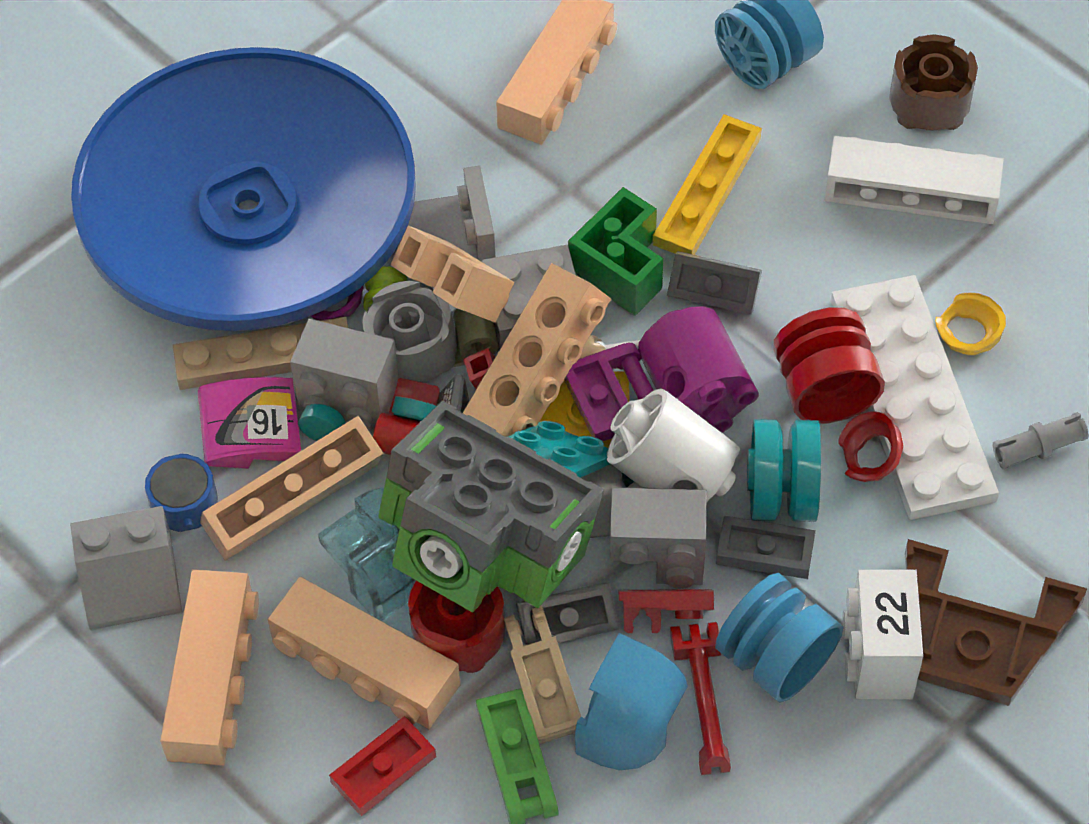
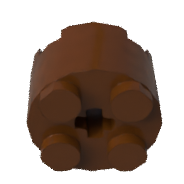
M936 34L918 36L913 39L912 45L904 48L902 52L899 50L896 54L889 95L892 109L898 115V123L907 129L919 128L931 131L941 129L954 130L962 125L965 116L970 111L978 71L974 54L971 51L967 54L963 49L955 46V39Z

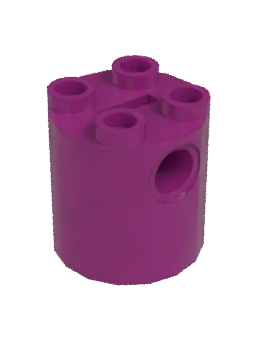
M700 306L671 311L654 323L639 341L638 351L641 355V360L656 390L660 388L666 390L721 433L727 431L733 425L732 418L759 397L757 388L720 318L713 309Z

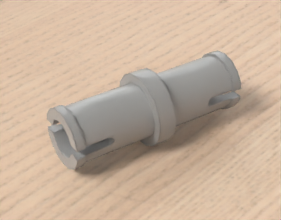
M1076 412L1071 416L1042 425L1040 422L1032 424L1026 432L1000 441H994L992 445L997 462H1000V467L1005 469L1013 464L1036 456L1041 459L1047 458L1052 455L1053 450L1078 441L1087 440L1088 429L1084 419H1081V414Z

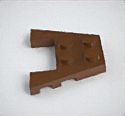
M908 539L905 549L906 570L917 571L923 659L918 680L1009 706L1082 605L1087 588L1045 577L1035 617H1027L939 592L938 589L949 550Z

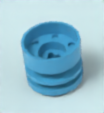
M809 0L740 1L732 9H727L721 13L715 20V36L725 61L745 84L755 89L767 88L776 79L785 76L790 68L799 67L816 56L823 48L824 34L822 25Z
M776 573L760 581L736 605L721 627L716 638L715 648L726 658H734L733 664L742 671L751 669L756 665L753 681L781 703L799 693L822 669L835 651L842 637L844 627L817 604L803 609L806 595L798 588L791 589V583L780 573Z

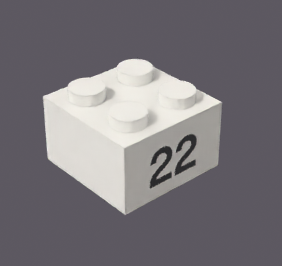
M858 570L855 588H847V610L843 611V638L849 639V653H846L845 656L846 682H854L855 699H913L923 659L917 571Z

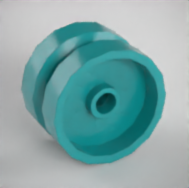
M754 419L751 449L748 448L747 491H750L751 520L775 521L781 510L782 493H787V511L793 522H816L819 513L821 487V433L819 421L795 420L789 430L788 449H783L782 428L777 420Z

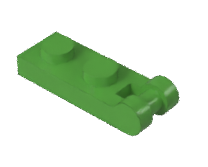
M522 688L477 699V712L503 797L509 824H526L525 819L538 815H543L544 819L558 816L559 811L555 794ZM534 785L537 795L520 800L517 789Z

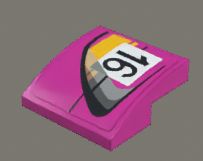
M242 378L210 383L199 387L198 400L204 462L208 466L249 469L253 459L286 461L301 451L293 378Z

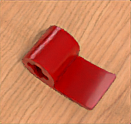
M404 378L398 379L389 413H381L379 415L373 433L374 440L384 454L391 455L392 449L421 422L393 415L392 408L395 396L410 398L437 406L440 395V388L438 386Z

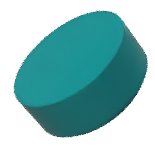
M395 396L392 413L395 416L422 421L437 406L410 398Z
M316 403L305 407L298 425L306 436L314 441H318L344 425L346 421L334 408Z

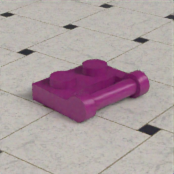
M623 343L578 359L564 379L591 437L601 441L614 437L615 433L611 430L612 421L619 410L628 403L613 369L624 370L638 400L643 399L654 391L640 364L641 355L634 343Z

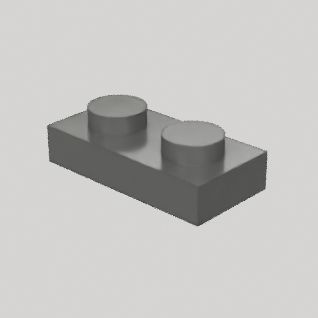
M678 251L674 257L667 296L752 314L762 270Z
M724 516L716 564L808 579L816 530Z

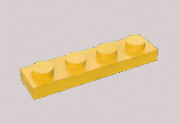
M723 114L653 234V246L674 254L678 251L696 254L761 139L762 128Z

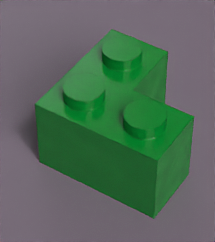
M622 187L568 240V248L575 275L593 284L609 296L613 302L636 316L662 290L664 258L648 248L653 243V234L656 231L657 208Z

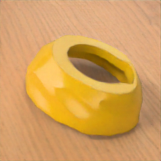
M961 293L954 297L953 303L945 310L941 317L935 318V322L942 340L951 350L966 355H977L991 350L1000 341L1006 327V316L1001 306L990 297L979 293ZM957 316L971 318L983 325L985 337L974 344L963 343L954 337L952 331L947 326Z

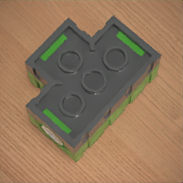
M442 401L391 451L378 518L390 525L394 524L400 529L392 567L472 613L482 603L483 597L486 594L489 595L497 585L510 593L514 592L524 601L539 608L585 556L604 489L590 481L587 482L581 479L569 469L550 459L547 460L536 454V451L510 437L507 438L496 432V429L470 415L467 416L457 411V408Z

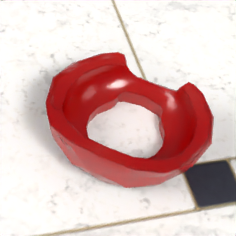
M871 411L857 415L846 424L838 439V444L843 448L848 467L844 474L853 480L862 482L881 480L890 474L900 462L903 451L901 432L884 413ZM876 436L888 438L891 451L885 463L875 468H861L858 463L857 453L864 447L866 442Z

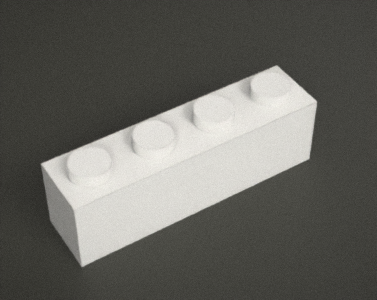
M834 136L825 201L994 224L1000 196L1004 158L989 157L983 154L974 155L952 152L939 148L930 149L908 146L901 143L863 140L857 137Z

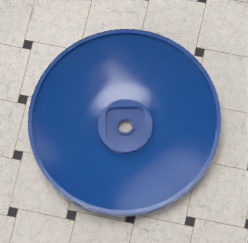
M263 47L233 48L193 56L171 64L149 75L122 94L102 114L82 145L72 178V209L80 241L89 260L99 275L129 302L146 312L185 326L225 331L256 330L280 326L319 313L360 289L382 268L399 245L410 221L416 192L415 164L411 143L397 113L375 88L355 73L331 61L299 51ZM247 200L259 203L250 210L238 208L240 203Z

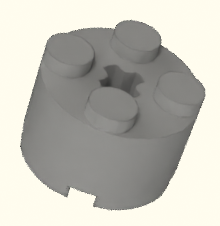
M415 281L391 284L380 290L372 298L373 304L367 313L365 310L362 324L364 332L394 339L399 378L426 382L452 369L456 361L458 340L449 303L435 295L433 290L421 287L420 282Z

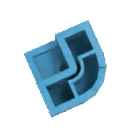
M618 633L589 687V690L594 692L586 717H580L576 724L575 754L600 766L619 771L637 769L655 760L666 747L667 725L688 687L685 675L676 664L662 653Z

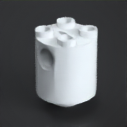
M660 388L652 391L643 399L629 401L613 419L611 430L615 435L607 452V461L641 487L646 489L707 490V503L715 494L719 497L726 494L735 482L736 474L731 469L739 454L740 447L666 390Z

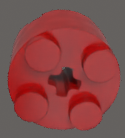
M416 580L408 599L412 638L458 663L459 671L474 673L483 669L485 664L499 651L505 637L504 600L498 585L489 595L486 594L483 597L482 603L472 613Z

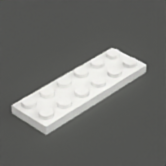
M916 275L833 291L831 295L832 307L850 309L857 312L862 318L866 328V335L871 342L870 351L876 357L885 381L883 394L875 404L869 407L870 412L876 411L886 414L901 432L903 451L900 462L892 471L909 521L997 502L998 488ZM879 436L888 459L891 451L888 438Z

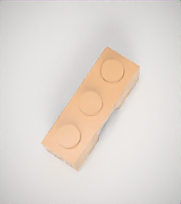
M411 226L407 227L390 264L409 278L434 287L433 293L453 307L495 323L501 310L507 304L509 293L514 285L512 280L449 241Z

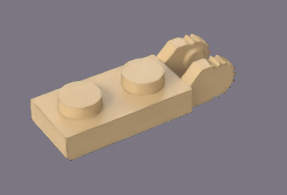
M540 606L539 608L532 609V619L542 641L524 646L519 621L515 619L514 615L505 617L504 621L513 647L510 653L524 698L531 715L538 742L543 744L574 734L581 714L556 636L552 637L543 607Z

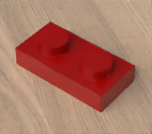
M404 716L329 774L330 782L362 817L435 759L436 749Z

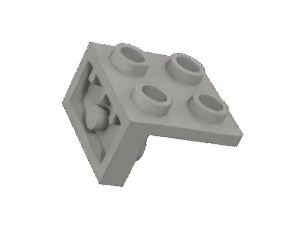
M479 165L463 168L464 185L457 186L458 195L415 201L408 226L449 241L482 262L483 259L495 258L496 255L494 230Z

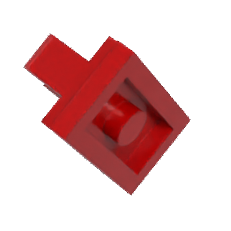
M618 589V600L623 601V622L626 633H633V621L639 615L640 610H645L646 615L651 619L652 633H659L661 630V610H675V619H703V610H714V591L712 589Z

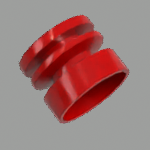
M834 307L810 311L789 322L779 331L774 339L773 350L776 359L780 363L781 374L786 379V390L793 411L800 420L819 421V424L846 420L867 410L878 401L884 392L885 381L878 361L870 351L871 342L866 335L864 322L855 311Z

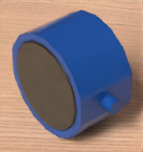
M184 453L164 457L151 467L145 478V492L150 508L163 506L170 530L183 532L200 528L202 526L200 524L202 512L218 503V494L209 466L199 457Z

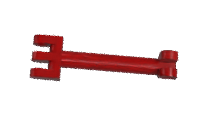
M717 622L707 623V639H701L698 624L688 625L690 640L682 641L680 626H671L670 639L674 661L689 659L704 744L699 751L701 775L711 774L712 767H719L720 773L730 772V758L728 749L722 740L708 657L721 656V653L715 648L716 638L719 634Z

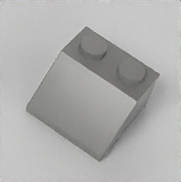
M163 506L70 523L75 565L90 630L182 613L171 533Z

